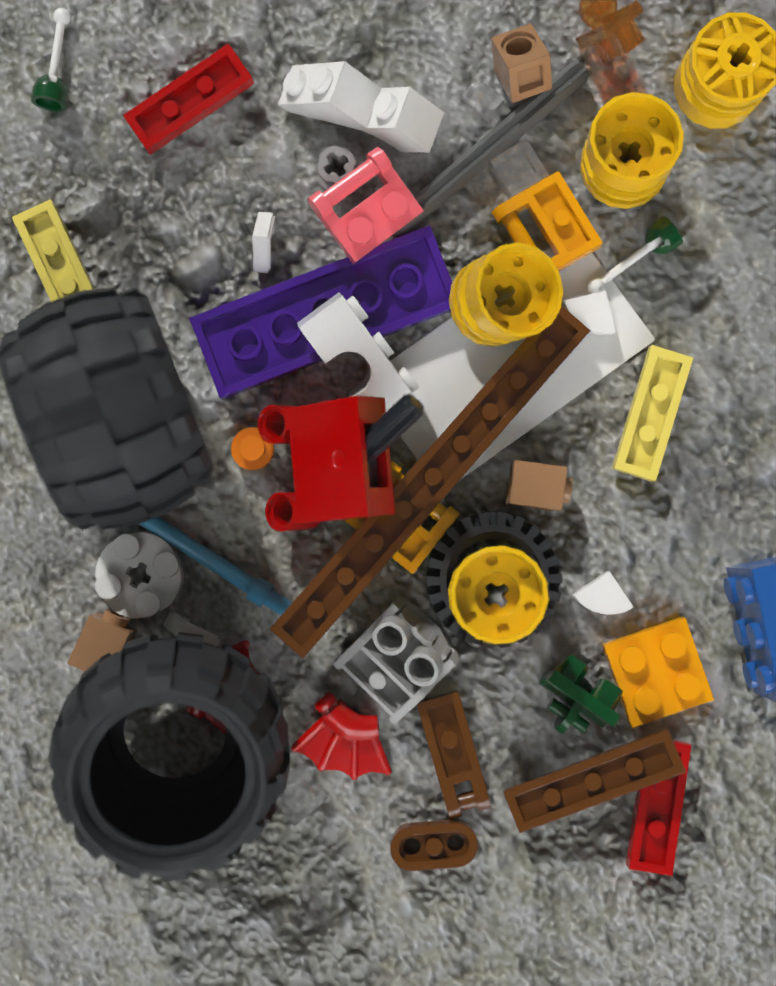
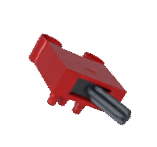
M406 394L387 412L385 397L351 396L302 406L269 405L260 412L258 418L259 435L268 444H291L295 492H277L268 499L265 506V516L269 526L279 532L311 530L316 528L320 522L395 514L389 446L423 416L424 406L422 402L412 394Z

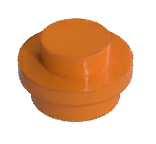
M249 427L235 435L231 444V454L234 461L240 467L247 470H259L267 466L272 460L274 444L265 442L259 435L258 428Z

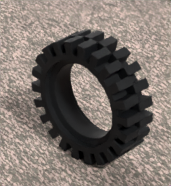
M485 512L472 515L452 525L432 549L425 574L426 591L430 604L445 627L463 641L486 648H491V646L504 648L510 647V644H512H492L476 639L457 623L449 608L448 587L456 562L464 550L473 543L483 539L495 538L515 545L520 551H523L534 560L541 569L547 581L549 600L543 619L532 633L535 632L537 634L543 629L542 624L547 618L551 619L555 613L553 611L554 605L560 601L561 597L559 585L563 583L562 574L559 573L558 567L561 563L558 555H555L552 549L553 544L540 533L541 530L538 527L526 522V519L503 512ZM531 634L517 640L516 642L522 643L528 640V636H530Z

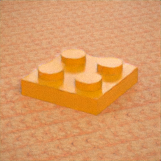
M679 617L601 644L613 681L617 687L623 690L620 701L628 724L632 728L714 700L685 617Z

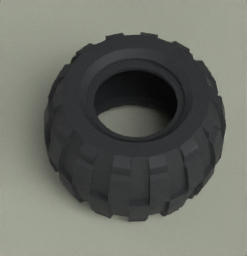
M114 287L80 291L42 305L19 320L17 324L18 329L3 334L0 341V372L11 408L35 467L51 499L66 521L81 530L95 525L101 527L102 530L134 526L172 511L195 495V487L210 482L214 466L147 295L135 288L120 293Z
M178 632L176 638L158 639L157 635L152 634L125 643L123 650L115 652L113 655L108 653L102 656L81 675L74 689L67 695L52 731L48 759L50 770L54 772L51 782L52 792L61 818L64 819L65 824L73 823L75 826V839L95 860L104 856L115 863V869H117L118 873L139 880L142 873L164 876V882L189 880L193 871L207 867L211 872H214L232 862L233 859L238 857L244 843L251 845L264 831L276 812L277 799L281 798L287 787L291 763L289 730L281 708L280 698L268 678L262 673L258 675L257 671L250 667V660L227 644L217 647L203 642V635ZM173 703L189 705L207 712L226 727L225 743L216 760L201 772L182 778L162 777L144 769L134 760L129 752L124 734L127 715L137 709L155 704Z

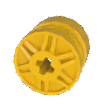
M728 12L711 19L697 34L690 49L687 50L674 76V95L681 111L692 122L714 129H726L741 123L776 85V31L765 20L749 13ZM732 60L737 66L734 67L729 62Z
M631 92L614 97L600 108L591 124L580 161V173L584 186L595 199L610 207L629 209L644 205L658 195L683 148V128L679 116L669 104L652 94ZM627 157L630 158V160L627 161V163L622 162Z
M520 242L501 245L486 255L475 259L458 272L451 284L449 296L452 319L464 336L476 344L488 347L510 344L539 334L553 323L561 309L563 286L560 273L551 258L536 246Z
M507 546L485 547L466 557L453 572L448 587L449 608L457 623L476 639L492 644L513 643L531 634L543 619L549 600L547 581L538 564L523 551ZM490 583L494 587L504 586L505 591L501 595L504 600L502 605L499 606V604L494 602L486 604L484 599L488 595V591L485 588L487 584Z

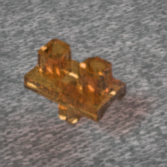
M581 0L579 4L581 20L592 29L580 34L575 40L581 49L593 45L603 63L610 61L617 55L618 57L624 56L645 40L634 21V18L644 11L638 0L617 9L616 0Z

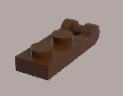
M458 690L421 700L417 707L449 818L461 817L462 811L478 807L479 811L491 808ZM470 780L473 790L456 795L454 784Z

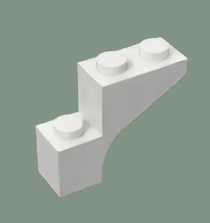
M346 61L292 65L290 72L283 81V92L278 102L279 106L291 113L366 132L390 144L400 152L430 153L444 115L442 110L413 88H381Z

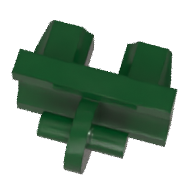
M572 655L566 656L554 670L544 672L538 682L539 685L566 703L564 705L557 699L552 698L547 705V709L558 716L553 728L563 734L570 726H573L581 733H584L590 723L579 716V713L601 728L606 724L614 727L621 716L614 710L619 703L623 690L603 678L598 680L590 694L578 685L589 668Z

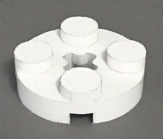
M147 532L123 534L109 543L102 551L95 570V590L110 609L122 616L129 618L150 617L170 607L178 598L184 583V571L174 546L162 538ZM141 563L147 565L145 573L151 576L149 583L141 582L137 587L132 584L133 577L129 575L131 567L138 568Z

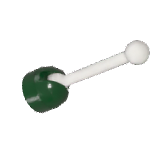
M58 8L53 14L57 24L49 73L35 81L31 94L32 104L43 110L53 112L64 111L67 102V88L63 81L57 77L65 25L71 20V15L65 8Z
M662 216L653 222L646 231L645 245L600 278L590 279L587 284L588 291L591 294L603 291L606 283L650 251L658 255L667 254L683 243V239L675 225L666 216Z

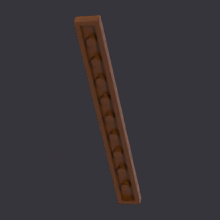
M561 305V309L553 323L539 334L527 337L393 488L395 514L368 517L270 627V630L303 659L591 330Z

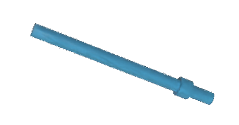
M159 516L139 524L247 593L246 599L260 608L264 604L279 615H282L293 603L274 591L275 586L262 577L255 579Z

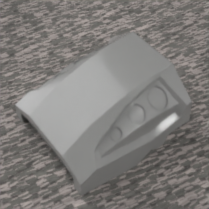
M396 598L336 659L333 665L338 670L342 668L390 715L389 720L395 725L456 666L460 657L449 636L418 606Z

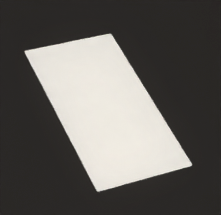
M551 247L544 251L550 258L555 256ZM593 253L559 271L563 286L562 303L567 299L591 294L587 289L588 281L595 277L600 278L607 273ZM613 280L604 285L603 291L606 290L616 332L612 335H596L589 332L462 478L655 341L651 332ZM451 317L390 361L396 371L405 367L419 387L413 394L424 406L423 416L400 436L417 460L422 457L526 338L496 347L479 345L464 336Z

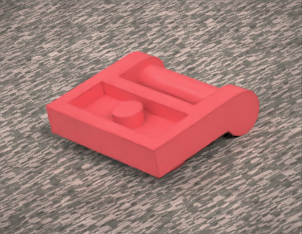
M379 147L366 154L367 160L323 193L318 190L307 198L313 211L353 265L424 211L392 167L388 156ZM377 175L384 186L339 219L333 207Z

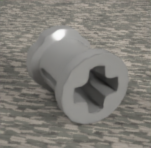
M330 146L320 153L317 171L319 173V182L324 190H327L355 169L356 162L354 156L347 148ZM336 166L338 170L344 169V175L339 177L335 172L330 173V168Z

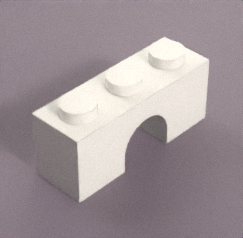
M338 292L300 320L297 325L325 364L343 352H356L362 355L367 362L366 376L358 386L348 393L350 397H385L387 412L402 396L406 394L414 396L413 392L419 387L405 367L396 371L388 360V357L394 352L380 332L371 336L362 322L369 317L355 297L352 296L345 300L341 293Z

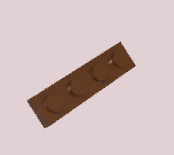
M666 728L506 788L503 793L518 831L522 833L686 773V770L669 729Z

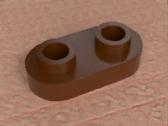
M459 819L406 823L395 830L390 842L392 859L400 868L407 871L462 867L474 859L478 849V842L473 828L465 821ZM457 834L463 838L462 844L459 847H450L447 844L448 838L451 835ZM409 838H415L420 842V846L415 851H409L404 847V842Z

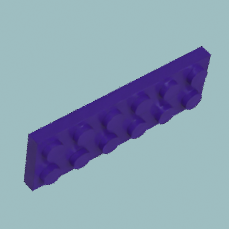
M429 225L380 244L354 265L346 257L197 314L189 319L218 395L223 400L323 361L301 332L297 323L338 292L341 293L345 300L354 296L369 317L362 322L371 336L380 332L384 338L451 312L449 296L452 280Z

